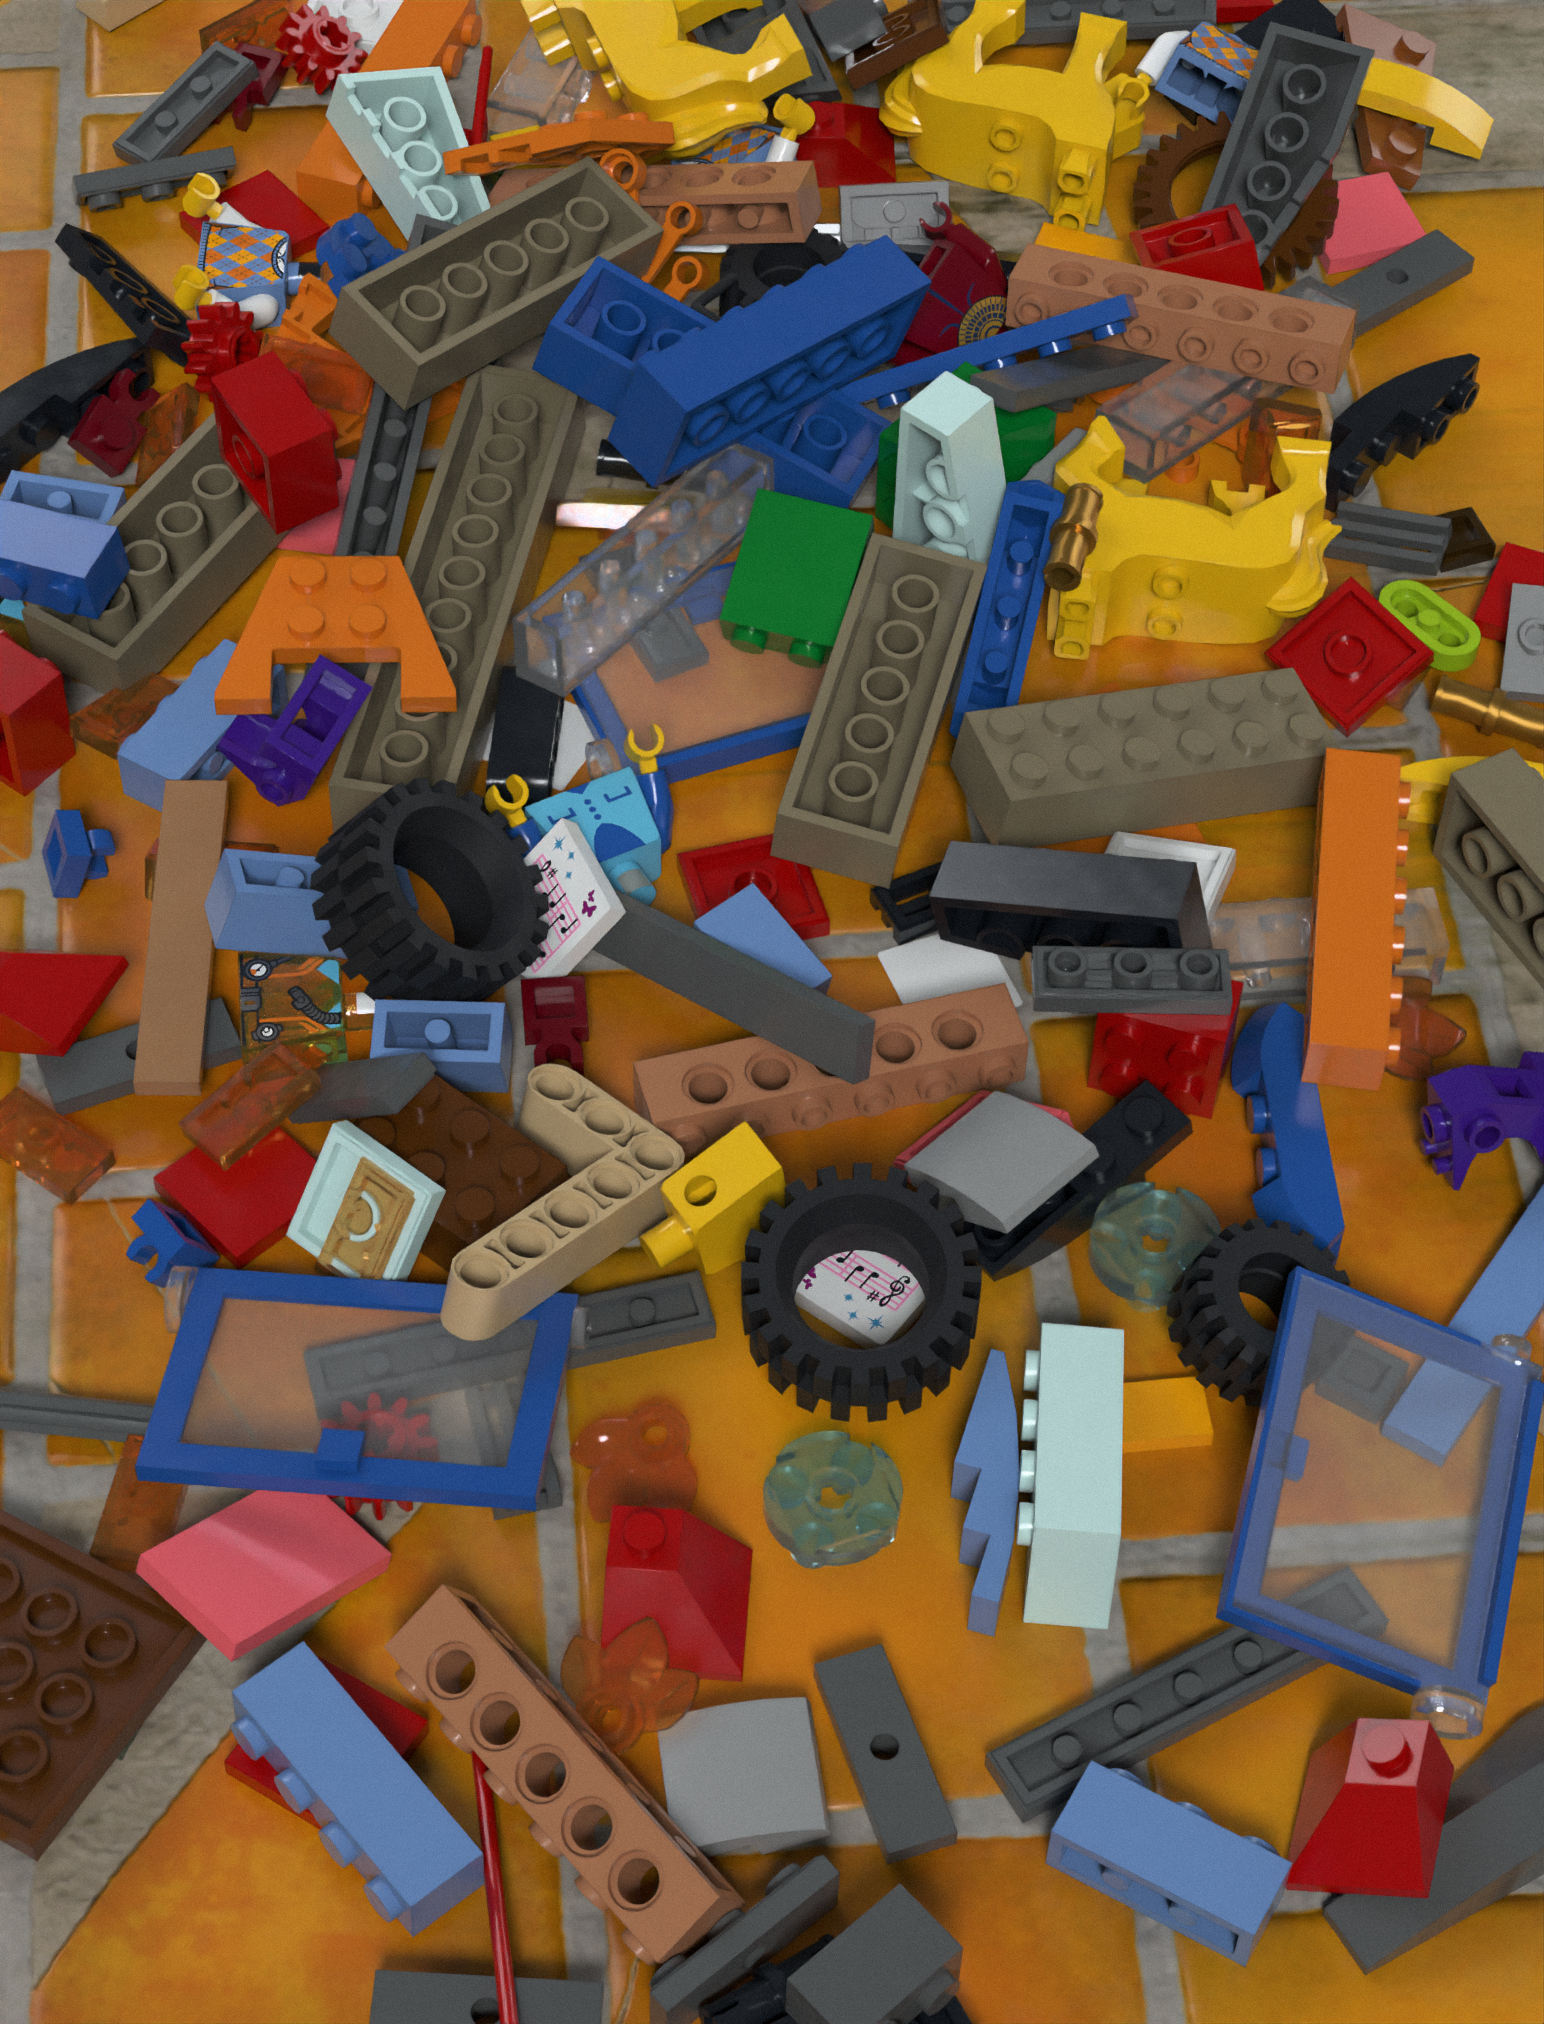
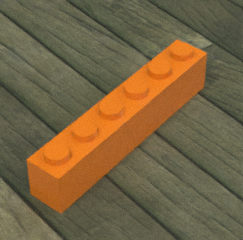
M404 0L358 73L441 66L446 83H448L451 77L455 78L459 74L463 57L468 48L475 46L480 38L482 18L480 15H476V0ZM328 120L296 170L298 197L323 219L337 222L349 218L354 213H361L367 216L370 209L377 208L381 200Z
M1326 747L1317 800L1301 1082L1379 1091L1385 1065L1397 1066L1401 1043V1028L1390 1027V1014H1399L1403 992V977L1392 976V964H1401L1405 942V927L1394 926V915H1403L1407 892V878L1397 877L1396 867L1405 866L1409 843V830L1398 828V820L1407 818L1411 794V782L1400 781L1401 756Z

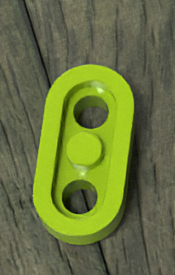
M1394 581L1387 584L1381 590L1378 601L1434 652V662L1430 666L1442 671L1455 672L1464 670L1474 663L1480 645L1481 633L1478 626L1471 619L1430 588L1416 581Z

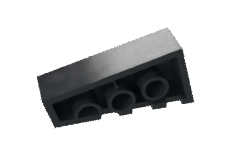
M950 841L929 895L940 940L1021 960L1025 952L1032 953L1033 946L1213 949L1196 862Z

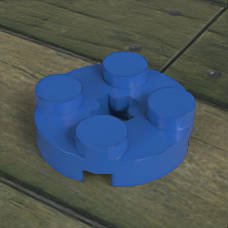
M354 213L347 219L337 221L319 237L316 245V257L319 266L327 261L329 269L334 275L327 284L337 299L343 286L405 254V251L402 249H394L388 240L375 229L371 220L361 213Z

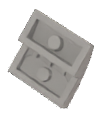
M948 180L838 185L841 245H846L849 249L857 243L869 244L887 235L895 244L932 246L934 241L926 238L922 233L919 218L925 220L931 227H939L944 224L946 218L934 210L933 203L941 201L949 207Z
M995 1090L904 1164V1168L908 1172V1177L913 1187L919 1188L923 1181L926 1180L940 1190L939 1195L955 1199L960 1212L964 1216V1221L1008 1233L1097 1159L1099 1153L1092 1142L1062 1120L1027 1101Z
M806 1697L736 1702L698 1709L656 1720L668 1815L706 1858L751 1844L762 1855L831 1835L811 1703Z

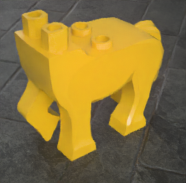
M519 0L535 32L534 36L549 67L576 55L583 70L600 71L601 80L613 103L622 99L629 113L646 112L649 114L650 121L673 123L675 144L658 153L672 160L695 157L719 143L725 134L734 130L765 124L767 122L768 109L762 100L791 84L813 76L804 48L784 13L761 29L753 46L745 54H731L688 42L685 35L688 32L729 11L741 8L750 10L764 5L762 0Z
M976 0L970 16L949 34L950 42L897 68V77L891 82L884 93V100L879 108V119L890 133L907 137L910 158L925 171L972 187L1031 199L1043 205L1047 213L1054 216L1053 224L1083 232L1087 224L1098 226L1104 209L1112 161L1136 149L1141 144L1145 120L1144 111L1138 119L1130 120L1133 109L1136 106V103L1131 99H1121L1114 109L1113 101L1117 90L1124 79L1130 78L1129 74L1120 73L1105 82L1109 72L1126 54L1127 21L1081 12L1073 51L1062 73L1024 65H983L984 61L995 51L1015 44L1025 33L1026 0Z
M1098 415L1090 424L1086 436L1073 450L1057 462L1054 471L1052 487L1065 494L1063 508L1067 490L1076 483H1088L1096 486L1102 492V500H1104L1095 526L1098 532L1097 544L1094 551L1086 557L1081 574V583L1072 591H1059L1053 588L1050 590L1047 640H1055L1054 655L1062 658L1086 660L1089 659L1090 645L1103 646L1114 637L1129 635L1192 643H1255L1275 636L1287 618H1298L1314 609L1318 600L1322 598L1328 584L1327 571L1322 560L1324 550L1329 542L1342 531V526L1333 525L1329 520L1323 519L1327 496L1326 478L1332 442L1277 436L1270 469L1273 481L1281 492L1264 499L1266 486L1249 484L1248 493L1227 490V481L1210 479L1207 507L1177 498L1148 495L1152 476L1150 472L1135 471L1134 479L1123 478L1126 447L1106 416Z

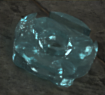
M1138 1182L1117 1189L1099 1204L1094 1215L1093 1224L1089 1230L1087 1253L1094 1273L1110 1291L1125 1298L1127 1304L1132 1309L1151 1313L1157 1311L1161 1306H1167L1168 1301L1175 1294L1171 1289L1176 1279L1214 1236H1218L1221 1233V1226L1212 1209L1191 1191L1177 1187L1176 1194L1166 1190H1154L1156 1182ZM1149 1235L1154 1241H1160L1165 1238L1169 1241L1166 1251L1157 1253L1144 1249L1142 1247V1237Z
M820 1431L797 1438L786 1445L777 1455L776 1465L771 1469L769 1475L766 1476L763 1487L764 1518L771 1534L781 1546L791 1552L796 1563L810 1569L821 1568L825 1565H849L871 1557L882 1548L890 1545L896 1538L902 1509L903 1485L895 1463L883 1449L872 1442L870 1449L861 1443L850 1441L849 1433ZM827 1487H832L837 1495L849 1494L851 1499L844 1502V1507L837 1509L823 1507L818 1503L821 1501V1490Z

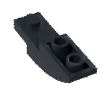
M137 337L97 346L45 366L1 391L0 485L7 482L11 470H20L40 452L51 447L61 435L69 439L92 400L103 394L109 398L110 383L117 372L129 368L136 374L129 384V393L132 398L135 399L143 391L148 390L155 383L150 348L144 346Z
M1470 353L1417 367L1374 388L1340 414L1333 421L1330 442L1332 443L1326 478L1327 496L1325 509L1335 513L1340 501H1346L1350 496L1358 497L1367 486L1371 474L1380 464L1384 466L1390 464L1397 452L1414 460L1429 443L1437 444L1444 436L1450 421L1457 413L1465 414L1474 404L1480 389V384L1475 382L1480 358Z
M1146 1079L1081 1134L1096 1146L1099 1157L1010 1232L1003 1233L971 1222H963L962 1235L973 1232L979 1248L977 1266L982 1265V1271L995 1282L1041 1261L1075 1240L1121 1207L1146 1186L1145 1173L1193 1133L1191 1120Z

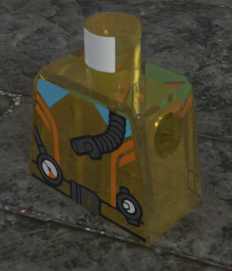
M238 952L240 1045L246 1088L310 1076L320 1065L348 1062L347 1032L373 1030L375 1001L364 992L345 993L343 971L340 968L342 962L335 957Z

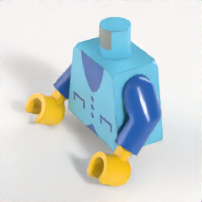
M651 724L649 733L653 742V749L650 751L641 750L636 746L632 728L626 735L623 743L624 752L631 761L639 764L641 772L635 775L630 766L526 806L525 814L521 807L529 797V789L521 777L513 774L506 779L507 789L514 799L513 803L505 802L500 797L496 786L493 785L488 789L485 796L486 809L490 813L497 809L508 820L509 826L505 829V832L511 841L518 835H521L529 847V850L521 855L523 859L561 818L577 823L611 886L649 906L656 896V890L651 882L657 880L661 875V855L671 846L675 814L665 769H658L656 756L664 745V734L658 725Z

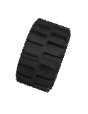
M815 228L812 229L806 242L731 244L727 249L726 257H722L720 263V280L731 273L737 275L739 279L738 306L740 305L745 308L760 300L772 287L779 284L785 287L801 279L816 264L821 263L826 266L840 259L848 248L846 245H838V239L830 234H818V229ZM727 290L719 295L720 317L727 312Z
M1262 1218L1248 1219L1242 1227L1236 1222L1226 1227L1218 1236L1215 1235L1176 1279L1171 1289L1175 1294L1167 1303L1166 1315L1176 1319L1168 1328L1171 1342L1182 1344L1183 1350L1177 1356L1185 1368L1192 1364L1200 1372L1196 1380L1206 1389L1213 1383L1221 1388L1219 1397L1233 1402L1241 1395L1244 1396L1246 1406H1261L1276 1332L1263 1327L1251 1317L1242 1303L1239 1292L1250 1294L1263 1301L1274 1312L1279 1321L1288 1275L1296 1266L1346 1286L1351 1283L1345 1270L1336 1271L1332 1265L1336 1256L1328 1247L1320 1251L1312 1244L1315 1236L1304 1229L1296 1235L1290 1232L1289 1223L1275 1220L1268 1228ZM1315 1317L1300 1394L1340 1357L1347 1348L1344 1343L1353 1336V1331Z

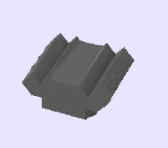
M762 0L764 4L750 10L741 8L729 11L693 30L700 45L731 54H745L753 46L761 29L784 13L804 48L813 76L791 84L762 100L766 107L773 108L779 97L785 93L790 94L795 99L801 98L806 103L843 100L796 0Z

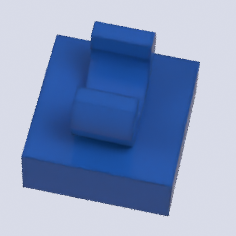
M55 810L42 849V856L54 898H78L84 878L99 879L107 877L108 869L104 855H114L116 851L110 831L93 829L85 832L80 810Z
M149 1198L131 1217L145 1235L139 1236L130 1244L126 1255L130 1260L145 1265L151 1260L153 1255L158 1253L155 1267L145 1276L146 1280L151 1284L161 1288L168 1287L178 1278L181 1268L197 1274L199 1267L211 1268L220 1258L184 1213Z

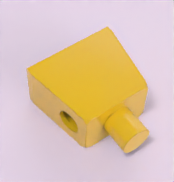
M744 1121L666 1179L659 1190L668 1218L638 1236L641 1246L654 1266L661 1270L681 1256L689 1253L703 1273L713 1275L745 1258L747 1237L751 1228L760 1231V1212L772 1199L781 1208L785 1209V1187L787 1185L782 1166L749 1124Z

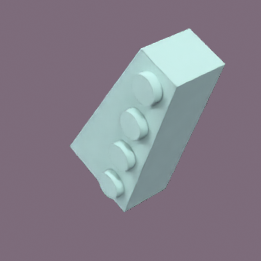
M441 66L338 74L325 116L407 241L410 237L416 213L459 225L491 208L480 176L445 175L443 153L468 147L469 145Z
M945 371L900 408L892 538L988 564L1007 486L994 401L992 397L983 393L976 386L970 385L950 372Z
M1042 1323L1039 1350L1026 1349L1023 1391H1034L1035 1400L1024 1399L1021 1441H1031L1033 1444L1032 1450H1022L1019 1492L1030 1493L1029 1503H1019L1016 1545L1027 1546L1023 1622L1108 1629L1121 1539L1124 1329Z

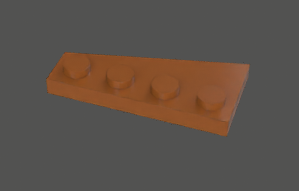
M1344 3L1335 20L1337 31L1344 32L1345 42L1375 50L1373 58L1401 64L1433 76L1436 51L1435 42L1426 39L1416 31H1407ZM1356 104L1359 116L1354 124L1363 171L1369 174L1388 171L1397 186L1411 191L1421 175L1426 125Z

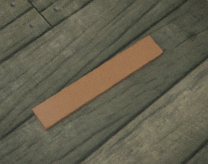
M165 780L133 1079L135 1095L201 1096L215 944L204 904L225 846L229 803L227 780Z

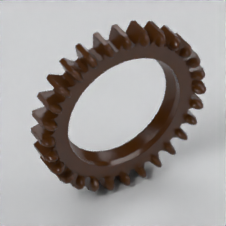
M1225 111L1219 112L1218 122L1215 126H1212L1203 115L1197 116L1195 132L1183 123L1178 124L1176 139L1163 134L1160 137L1159 151L1149 148L1146 152V165H1139L1137 183H1134L1133 220L1138 225V230L1178 219L1171 200L1173 181L1191 163L1209 155L1222 153L1232 126ZM1332 163L1298 211L1293 222L1285 230L1261 265L1262 280L1267 289L1270 290L1275 286L1276 271H1279L1286 281H1292L1295 277L1296 263H1298L1301 269L1308 270L1312 265L1313 254L1316 256L1322 255L1326 247V240L1333 236L1339 207V199L1337 198L1339 184L1338 180L1332 179Z

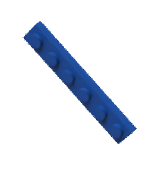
M1122 294L848 382L835 390L861 405L877 401L879 410L891 408L910 401L909 390L930 384L945 371L952 373L965 361L977 368L983 367L984 371L1018 364L1016 356L1034 350L1038 351L1040 358L1057 355L1073 349L1070 339L1092 332L1094 342L1127 332L1125 321L1138 318V312L1133 295Z

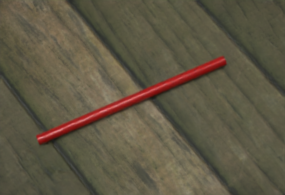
M473 1751L471 1759L481 1851L483 1852L484 1880L500 2024H519L494 1791L483 1777V1774L489 1768Z

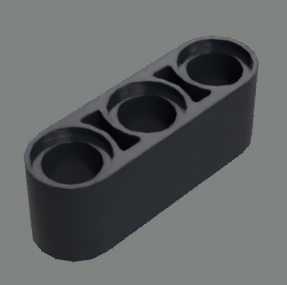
M504 665L488 760L486 793L489 788L495 785L500 797L507 803H513L514 799L507 789L506 779L510 775L515 774L526 782L529 789V797L521 808L552 797L564 711V669Z

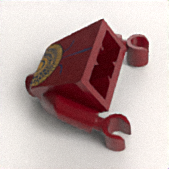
M941 201L934 202L933 208L939 215L946 218L944 224L939 227H931L925 220L919 218L922 233L926 238L934 241L918 267L932 283L896 356L885 362L894 367L1009 331L1002 326L1006 321L1008 295L1005 291L1008 281L996 249L963 223L955 225L951 209Z

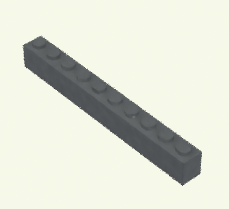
M416 213L405 253L457 225ZM374 380L332 556L397 555L432 396L404 411ZM306 663L302 681L314 663ZM370 663L335 664L364 681Z

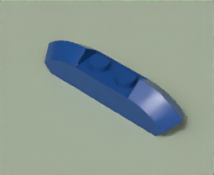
M1040 480L1008 482L949 731L956 740L965 712L1018 705L1046 583L1044 581L1045 574H1043V569L1052 548L1049 541L1050 530L1055 520L1061 517L1065 494Z
M1285 1002L1260 1007L1251 1016L1240 1033L1234 1049L1231 1067L1232 1088L1247 1101L1250 1134L1260 1135L1262 1148L1257 1149L1256 1172L1258 1184L1263 1188L1252 1195L1253 1204L1258 1218L1263 1219L1267 1228L1275 1220L1289 1223L1290 1232L1296 1235L1304 1229L1315 1236L1312 1244L1320 1251L1328 1247L1336 1256V1259L1332 1262V1265L1335 1266L1345 1225L1318 1087L1314 1083L1301 1082L1304 1015Z

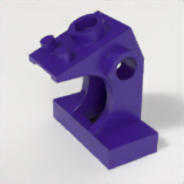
M320 654L278 720L266 714L237 715L216 748L255 784L258 793L267 801L279 807L303 800L373 687ZM302 707L307 719H297L292 724V721Z
M1524 1051L1518 1068L1465 1065L1427 1078L1428 1106L1422 1107L1420 1111L1421 1123L1426 1139L1420 1140V1149L1424 1156L1432 1155L1434 1158L1432 1159L1434 1173L1436 1175L1444 1174L1453 1190H1460L1469 1166L1477 1153H1488L1497 1149L1505 1138L1518 1137L1527 1140L1544 1165V1052Z

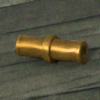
M1076 483L1070 486L1066 493L1062 515L1052 524L1049 535L1052 548L1048 561L1044 566L1043 574H1045L1044 581L1055 590L1072 591L1079 586L1086 557L1096 547L1098 532L1095 526L1104 500H1102V492L1092 484Z
M1443 674L1430 711L1435 713L1437 711L1481 727L1480 733L1491 736L1492 732L1495 731L1539 746L1538 748L1544 750V710L1505 697L1507 694L1505 690L1495 688L1494 693L1448 678L1449 676Z

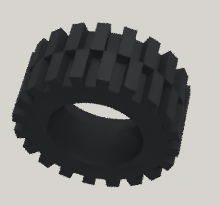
M414 778L407 785L401 782L391 787L327 838L329 842L319 849L314 860L322 866L311 874L310 889L324 893L322 897L312 904L315 920H328L331 929L322 935V938L329 952L338 948L342 949L348 961L341 965L340 968L350 980L361 974L369 982L364 993L374 1001L375 999H384L389 995L393 1000L481 1002L527 970L526 967L535 962L542 952L537 945L547 939L549 925L538 920V918L549 911L548 895L535 893L534 886L540 883L543 877L538 864L526 866L521 856L529 850V847L521 835H518L511 841L502 830L508 823V820L497 809L488 816L480 810L483 802L482 797L469 790L460 798H457L455 783L441 779L434 786L430 787L428 778ZM394 865L414 872L425 880L438 894L452 921L454 944L432 931L415 913L400 887Z
M853 1163V1179L838 1180L835 1165L817 1170V1188L808 1191L801 1178L786 1186L785 1209L781 1208L772 1199L760 1212V1231L750 1229L745 1243V1262L741 1261L744 1335H750V1353L757 1367L759 1368L768 1363L769 1383L780 1394H783L792 1383L796 1385L797 1406L813 1413L819 1399L831 1402V1419L849 1422L851 1406H867L868 1422L887 1420V1404L889 1402L898 1400L905 1415L921 1407L922 1390L925 1386L936 1397L949 1386L951 1366L961 1371L969 1356L970 1340L975 1339L982 1284V1265L977 1266L979 1248L973 1232L962 1235L964 1216L956 1205L951 1203L939 1212L940 1190L926 1180L923 1181L916 1193L907 1189L908 1172L890 1166L886 1181L871 1179L872 1163ZM847 1251H871L886 1255L906 1267L916 1278L926 1300L924 1312L910 1331L887 1345L870 1349H852L833 1344L820 1337L806 1324L794 1301L799 1284L815 1265L830 1256Z

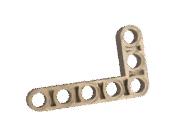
M542 1064L534 1067L528 1074L516 1130L567 1165V1173L572 1178L460 1251L452 1259L440 1314L443 1326L451 1334L465 1340L479 1341L493 1337L665 1218L667 1213L659 1188L666 1179L683 1167L685 1153L682 1147L673 1138L578 1072L559 1064Z

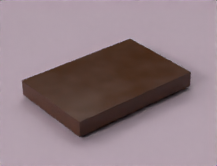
M913 0L881 17L888 32L845 55L846 75L854 90L950 42L945 7L941 0Z

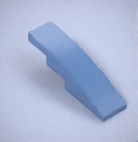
M994 1349L990 1351L954 1461L951 1498L970 1503L962 1530L959 1563L980 1568L971 1594L967 1630L992 1637L995 1636L1009 1577L1020 1478L1017 1413L1005 1352Z

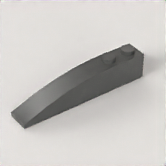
M1269 23L1200 210L1201 213L1236 203L1254 239L1260 267L1339 153L1371 66L1375 50L1278 23Z
M1544 1705L1519 1718L1451 1784L1428 1899L1340 1893L1324 1908L1322 1915L1364 1975L1371 1973L1544 1875Z

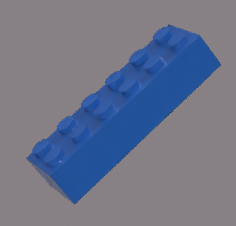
M887 235L865 246L862 243H857L849 248L840 259L826 266L821 263L816 264L801 279L785 287L781 284L769 289L760 300L745 308L740 305L735 306L727 311L718 322L702 330L699 327L692 328L677 343L660 352L657 349H652L642 355L631 369L633 378L626 395L615 408L617 416L607 440L654 488L894 358L932 281Z
M598 255L550 321L532 369L616 417L615 408L626 395L633 378L631 369L642 355L652 349H657L660 352L677 343L690 329L699 327L702 330L716 322ZM833 390L699 464L755 496L757 489L762 488L850 510L878 464L879 435L893 422L840 392Z

